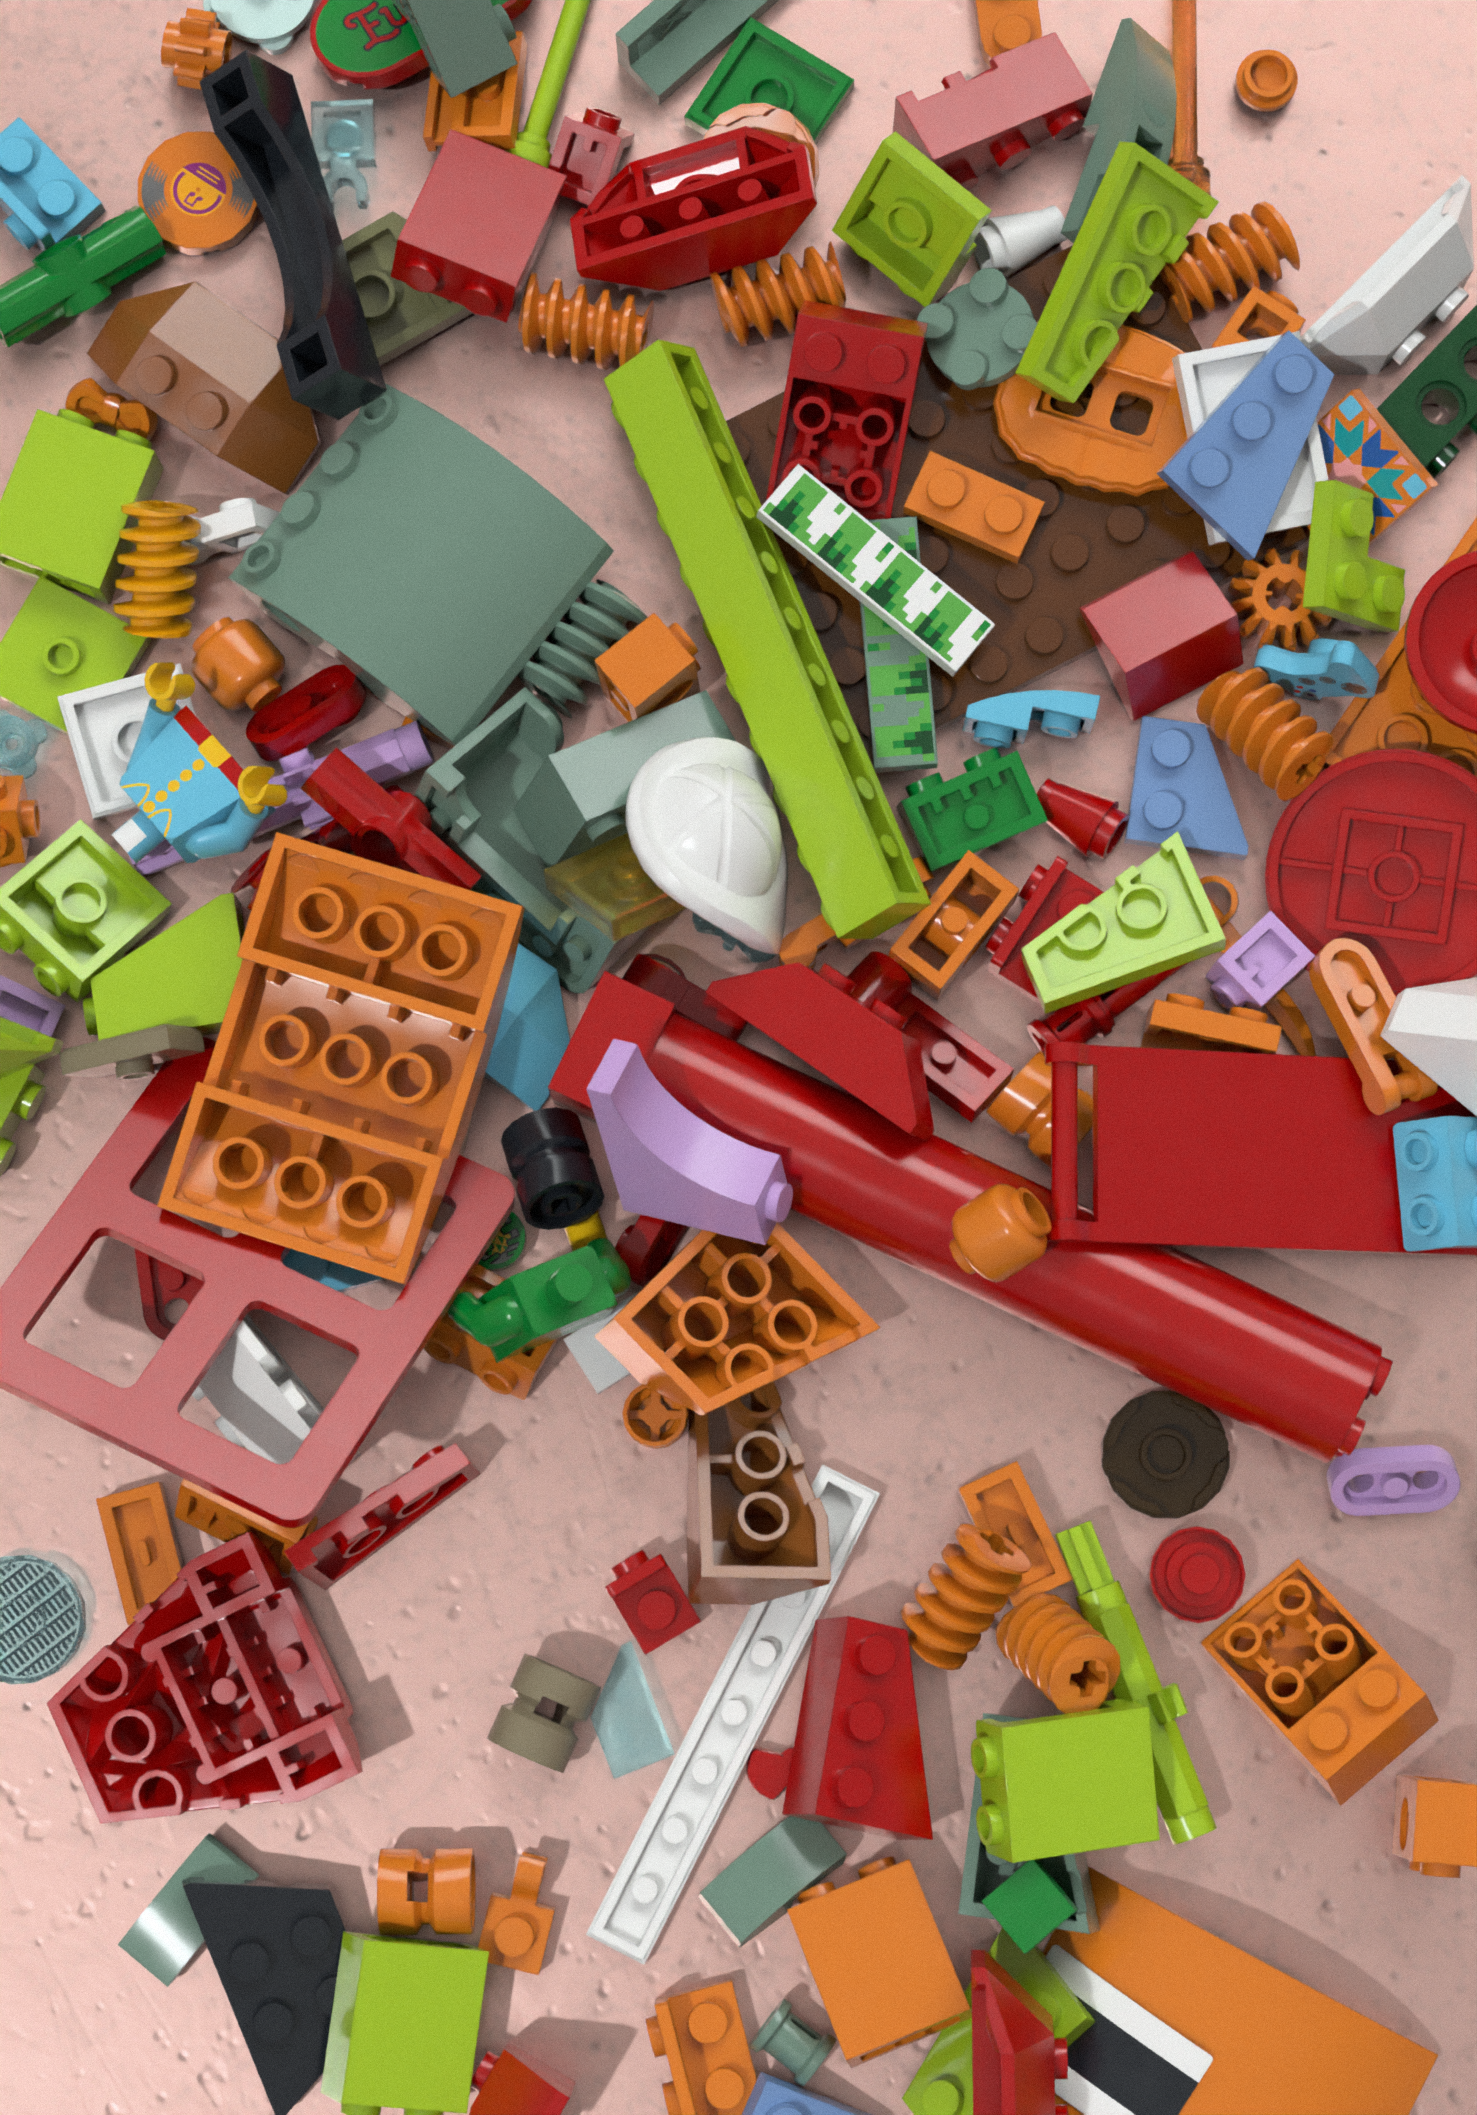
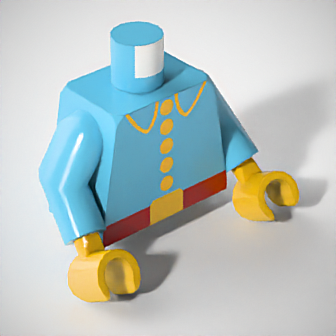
M173 662L154 663L146 671L144 678L145 688L152 699L149 701L126 772L121 777L119 783L140 810L111 835L136 864L165 839L186 863H194L199 859L242 852L248 848L264 820L276 811L274 807L284 804L288 797L283 785L268 784L269 779L275 773L273 767L248 766L243 770L187 706L180 710L176 701L189 698L194 693L196 684L189 674H176L171 680L172 673L175 670Z

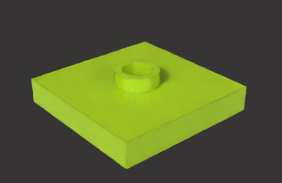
M40 575L0 642V698L68 735L57 697L130 677L152 640L150 637L137 636L125 632L122 628L130 624Z

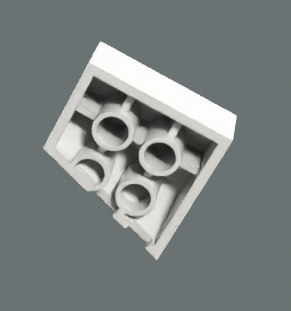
M248 1314L244 1317L192 1394L197 1401L206 1396L221 1415L214 1422L227 1440L243 1448L245 1447L247 1450L276 1464H285L294 1457L324 1411L321 1404ZM358 1450L355 1453L352 1460L350 1461V1463H352L356 1458H358L361 1455Z

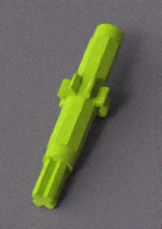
M1090 1520L1055 1534L1077 1589L1078 1596L1075 1598L1083 1618L1115 1646L1120 1656V1673L1115 1686L1111 1690L1115 1700L1123 1699L1149 1707L1157 1807L1173 1845L1192 1840L1215 1830L1217 1826L1208 1806V1801L1175 1721V1718L1189 1713L1177 1683L1162 1687L1120 1581L1114 1580L1092 1521Z

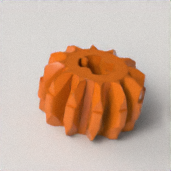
M1275 548L1266 551L1264 566L1254 559L1245 560L1242 565V572L1245 578H1232L1228 586V592L1238 599L1230 603V605L1237 613L1238 619H1246L1239 627L1241 641L1250 638L1254 633L1261 636V639L1257 645V651L1263 645H1272L1273 640H1277L1280 648L1295 652L1296 639L1309 646L1312 640L1319 638L1315 626L1326 627L1332 619L1330 616L1303 608L1306 571L1299 568L1303 560V553L1300 550L1292 552L1287 564H1282L1280 554ZM1286 595L1292 601L1289 608L1282 605L1276 610L1268 604L1271 596L1279 599Z

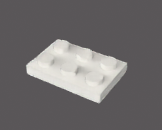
M1292 332L1301 341L1300 332ZM1281 335L1179 354L1172 358L1187 438L1191 436ZM1316 418L1265 534L1311 525L1315 482L1329 481ZM1204 520L1209 545L1227 542Z

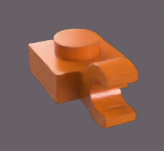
M523 1851L519 1857L511 1896L492 1892L478 1945L479 1948L489 1951L488 1963L535 1975L540 1974L556 1907L537 1903L548 1857Z

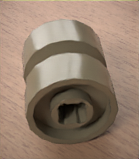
M525 1653L510 1685L516 1698L513 1703L501 1705L487 1739L526 1759L564 1773L578 1741V1737L573 1731V1726L575 1723L587 1721L601 1687L558 1666ZM543 1696L557 1702L553 1718L535 1711Z

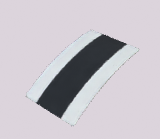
M1053 1945L1046 1958L1096 2021L1067 2047L1068 2079H1055V2093L1084 2115H1178L1213 2061L1212 2056L1128 1998L1060 1946Z

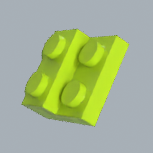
M895 131L882 140L832 231L850 245L851 249L858 256L867 259L896 283L904 294L914 298L922 306L926 307L933 304L952 288L977 247L973 241L992 210Z
M80 819L0 887V948L9 954H14L20 949L36 964L33 968V973L37 981L47 992L56 997L66 992L78 1003L92 990L90 979L122 959L126 951L169 915L172 903Z

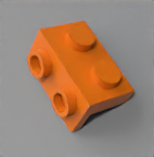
M1169 993L1167 994L1166 1001L1155 999L1148 1009L1140 1045L1143 1048L1275 1054L1278 1049L1282 1026L1268 1024V1015L1257 1010L1231 1007L1229 1015L1203 1010L1205 1001L1183 994Z

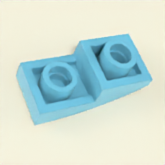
M1033 690L990 697L968 705L962 731L974 733L973 740L977 743L1001 749L1010 748L1011 742L1024 744L1030 721L1042 723L1040 729L1045 733L1064 738H1076L1078 732L1090 734L1096 719L1100 696L1073 691Z

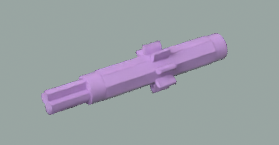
M417 720L397 729H390L341 750L380 786L435 762L428 740ZM305 748L279 759L284 773L269 779L268 784L283 785L288 797L284 804L274 807L276 811L264 820L254 838L301 818L305 827H309L310 830L321 827L334 819L300 789L329 755L316 760L313 752H309ZM166 839L137 864L130 857L132 864L136 866L137 872L143 877L184 861Z

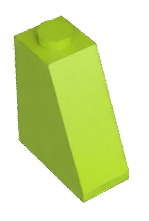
M232 893L219 895L91 978L92 997L83 999L84 1018L89 1036L98 1035V1039L103 1040L163 1024L195 1027L197 1030H202L203 1036L219 1033L243 960L237 957L245 932L242 904L236 895Z

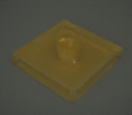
M628 832L543 870L546 889L613 941H617L686 909L685 906L660 889L643 870L631 847Z

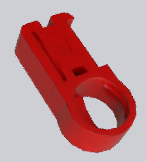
M638 953L622 978L674 1003L676 1013L735 1041H738L748 1024L745 1019L711 997L704 989L687 980L683 970L669 958L658 954ZM654 959L669 964V965H670L673 969H675L679 974L675 973L674 971H672L671 969L667 968V967L664 966L663 964H661V963L655 961Z

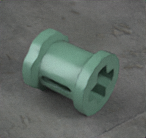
M783 1998L760 2027L749 2047L756 2053L761 2050L769 2053L795 2074L794 2081L802 2087L817 2071L837 2039L829 2033L822 2036L791 2012L792 2004Z

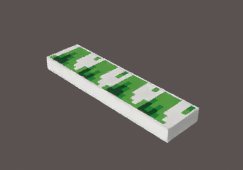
M799 464L758 510L756 517L952 677L995 626L990 619Z

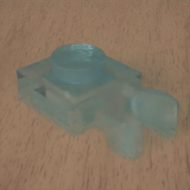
M373 99L311 101L312 142L320 168L330 169L324 176V182L333 210H335V193L344 186L353 187L356 190L359 209H367L370 193L366 179L359 171V168L377 167L375 107Z

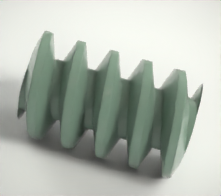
M599 579L596 580L597 584L589 582L579 595L582 603L574 601L563 617L567 623L559 621L550 632L548 637L552 643L543 641L533 654L537 663L528 661L518 673L521 682L533 694L552 706L556 711L571 719L572 715L564 705L568 699L587 705L590 701L579 685L582 680L601 685L594 660L611 647L610 644L613 640L619 641L629 633L625 626L628 621L640 624L648 618L644 611L624 593L611 584Z

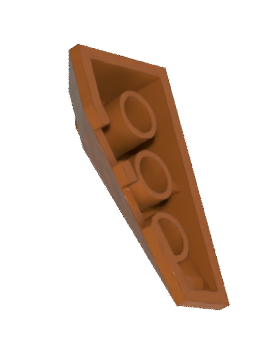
M774 1381L704 1416L689 1409L687 1485L689 1604L754 1605L828 1585L831 1581L828 1516L820 1497H815L804 1469L805 1458L799 1443L794 1444L780 1409L782 1400Z

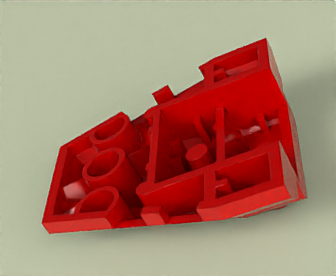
M253 1531L247 1532L190 1560L176 1574L178 1578L154 1602L147 1603L133 1617L135 1621L110 1645L104 1646L46 1703L100 1824L175 1816L187 1811L220 1808V1811L239 1809L245 1805L280 1801V1804L301 1802L363 1772L358 1741L349 1724L353 1711L348 1695L298 1586L291 1577H282L273 1555Z

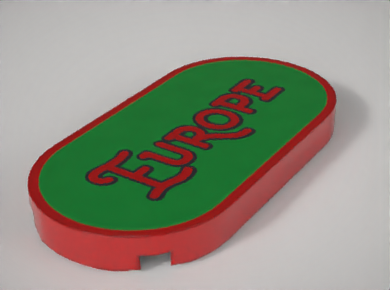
M322 0L313 15L310 25V41L322 70L337 83L348 86L347 82L362 84L364 89H381L397 84L429 66L411 24L393 4L392 0ZM532 0L490 1L492 6L500 3L510 21H512L528 8Z

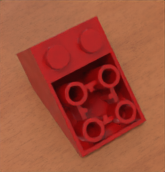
M804 300L797 317L767 500L799 464L864 518L874 520L891 518L928 323Z

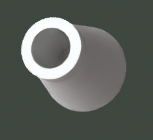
M1052 205L1042 210L987 218L973 241L977 245L973 253L981 269H998L1005 278H1008L1054 245L1066 241L1067 238L1060 233L1065 221L1061 211Z

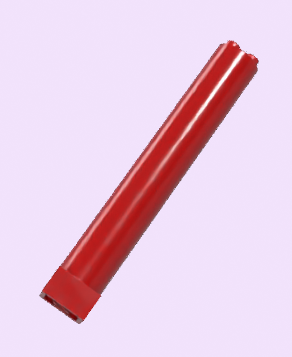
M604 971L548 1085V1090L554 1104L571 1110L575 1114L597 1124L586 1090L613 1039L638 1044L641 1055L655 1078L687 1110L710 1126L734 1139L781 1156L787 1183L791 1184L793 1189L790 1210L1324 1463H1329L1334 1456L1338 1457L1343 1454L1350 1456L1366 1424V1420L1358 1417L1357 1414L1364 1399L1367 1400L1370 1394L1377 1396L1380 1393L1392 1367L1393 1361L1381 1356L1382 1345L1169 1245L1048 1242L1045 1254L1007 1280L991 1282L977 1272L970 1275L957 1264L949 1246L950 1241L954 1239L951 1223L955 1211L991 1186L1003 1183L1016 1189L1025 1187L1030 1190L1041 1202L1051 1220V1189L937 1135L932 1134L928 1141L910 1135L860 1099L676 1013L674 1003ZM1078 1202V1220L1093 1222V1209Z

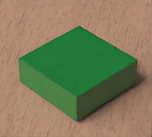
M1037 1859L1026 1862L982 1900V1903L1024 1954H1028L1078 1911V1908Z

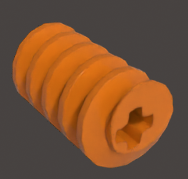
M1263 201L1253 206L1251 216L1243 211L1231 215L1229 227L1221 222L1210 225L1207 230V238L1198 232L1188 235L1186 239L1189 245L1175 264H1165L1161 270V277L1164 284L1168 286L1172 294L1171 297L1183 321L1188 324L1193 321L1191 302L1197 300L1207 313L1215 311L1214 291L1219 289L1225 298L1232 303L1238 300L1237 280L1241 279L1250 290L1253 286L1260 289L1259 270L1264 269L1270 278L1277 282L1282 279L1280 260L1286 258L1290 265L1299 271L1300 257L1289 225L1273 205Z
M831 241L828 243L827 261L823 260L814 246L805 248L802 268L799 267L793 256L788 252L780 256L779 274L774 272L765 259L756 262L754 281L750 279L741 266L732 269L731 287H727L717 272L710 274L713 294L725 335L731 332L742 348L748 346L749 331L752 326H756L765 341L772 340L774 320L779 319L788 333L794 334L798 313L804 300L845 307L846 304L843 279Z
M531 272L522 298L518 332L522 334L524 351L527 353L535 354L538 352L546 340L548 356L559 360L570 345L572 360L575 364H585L594 351L597 368L607 371L617 356H619V365L621 367L647 348L653 323L654 301H651L643 316L637 315L635 296L631 294L627 295L619 310L613 309L609 289H603L595 305L589 304L586 284L583 283L578 285L571 299L564 298L561 278H555L545 294L540 292L538 273Z
M1251 668L1242 674L1236 670L1228 671L1217 677L1204 689L1196 708L1198 719L1211 726L1213 734L1222 741L1227 742L1229 750L1243 758L1245 766L1259 774L1261 782L1275 790L1280 800L1286 802L1297 797L1316 780L1322 770L1326 758L1329 756L1334 745L1333 736L1326 731L1316 732L1317 721L1309 715L1300 716V704L1293 699L1284 700V689L1276 683L1268 684V673L1262 668Z
M960 1524L955 1531L956 1539L960 1545L947 1543L942 1550L941 1555L946 1564L934 1563L927 1573L932 1584L920 1583L917 1586L914 1595L918 1603L907 1602L900 1611L903 1621L910 1628L908 1640L912 1649L925 1662L951 1671L961 1669L968 1658L967 1652L975 1649L981 1640V1633L987 1631L995 1620L994 1613L1000 1612L1009 1600L1008 1593H1012L1017 1589L1022 1581V1574L1028 1572L1033 1566L1027 1554L1010 1539L992 1530L981 1529L971 1524Z
M1042 1593L1029 1597L1019 1606L1006 1613L995 1629L996 1643L1003 1656L1009 1659L1027 1679L1032 1681L1037 1689L1043 1692L1048 1700L1054 1703L1057 1709L1065 1714L1099 1709L1117 1682L1120 1673V1656L1115 1646L1106 1640L1099 1631L1094 1629L1088 1621L1083 1619L1076 1610L1071 1608L1069 1603L1057 1595Z

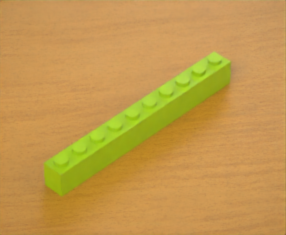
M658 339L604 378L613 400L611 403L612 413L621 427L625 429L635 453V468L649 486L658 508L656 513L658 523L665 534L670 537L681 563L679 567L681 578L688 589L693 592L703 615L702 625L704 633L710 643L716 647L726 670L727 688L732 697L741 706L750 728L749 739L757 755L764 761L774 785V800L781 812L787 816L798 842L797 854L804 868L811 873L822 900V915L827 924L835 931L837 938L874 939L931 905V902L772 529L756 517L762 505L697 352L693 347Z

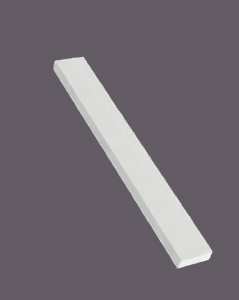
M823 1464L811 1487L815 1497H820L828 1516L831 1564L830 1583L751 1605L586 1933L587 1936L643 1965L815 1625V1620L818 1619L880 1493Z

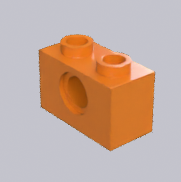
M655 612L594 660L604 696L627 723L700 693L697 672L701 670V667L694 657L698 653L696 645L679 624L674 622L667 627Z
M968 850L929 899L931 905L918 913L891 947L889 957L894 959L905 970L913 983L938 1001L1013 906L1019 888Z
M1396 1774L1392 1854L1408 1859L1409 1870L1420 1871L1421 1875L1460 1878L1461 1866L1477 1867V1783L1458 1779Z

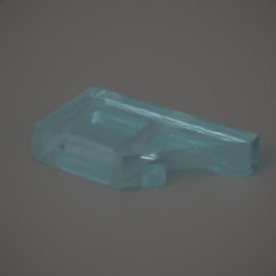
M632 1641L621 1645L608 1679L590 1717L614 1779L675 1755Z

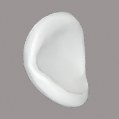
M696 737L667 745L653 754L640 767L630 785L626 799V827L631 847L643 870L660 889L698 916L754 950L766 954H778L781 948L786 919L788 862L780 809L774 800V785L764 761L744 745L723 738Z

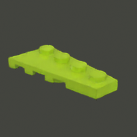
M1120 141L1015 373L1058 401L1075 403L1119 342L1118 329L1131 312L1139 313L1153 294L1149 286L1166 263H1176L1189 245L1185 238L1199 218L1207 219L1219 201L1137 143Z

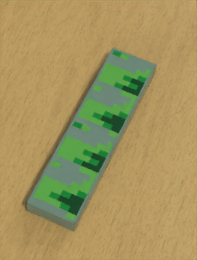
M917 516L868 520L921 563ZM859 601L873 768L875 773L937 768L938 757L929 657Z

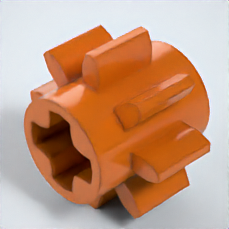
M187 8L185 18L181 17L180 22L171 20L167 22L162 39L161 64L162 67L174 69L173 76L178 77L177 86L202 90L199 81L231 60L232 32L220 29V23L216 22V12Z

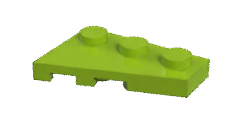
M1002 1927L988 1954L1052 2015L1054 2038H1067L1068 2047L1096 2021L1038 1946L1028 1954H1024ZM970 1982L964 1994L972 2012ZM972 2018L944 2029L939 2034L902 2097L914 2115H973Z

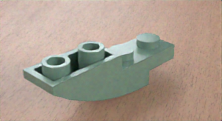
M1132 18L1121 19L1083 127L1095 136L1060 232L1073 243L1120 141L1137 143L1168 165L1176 121L1177 92L1175 71L1170 51Z

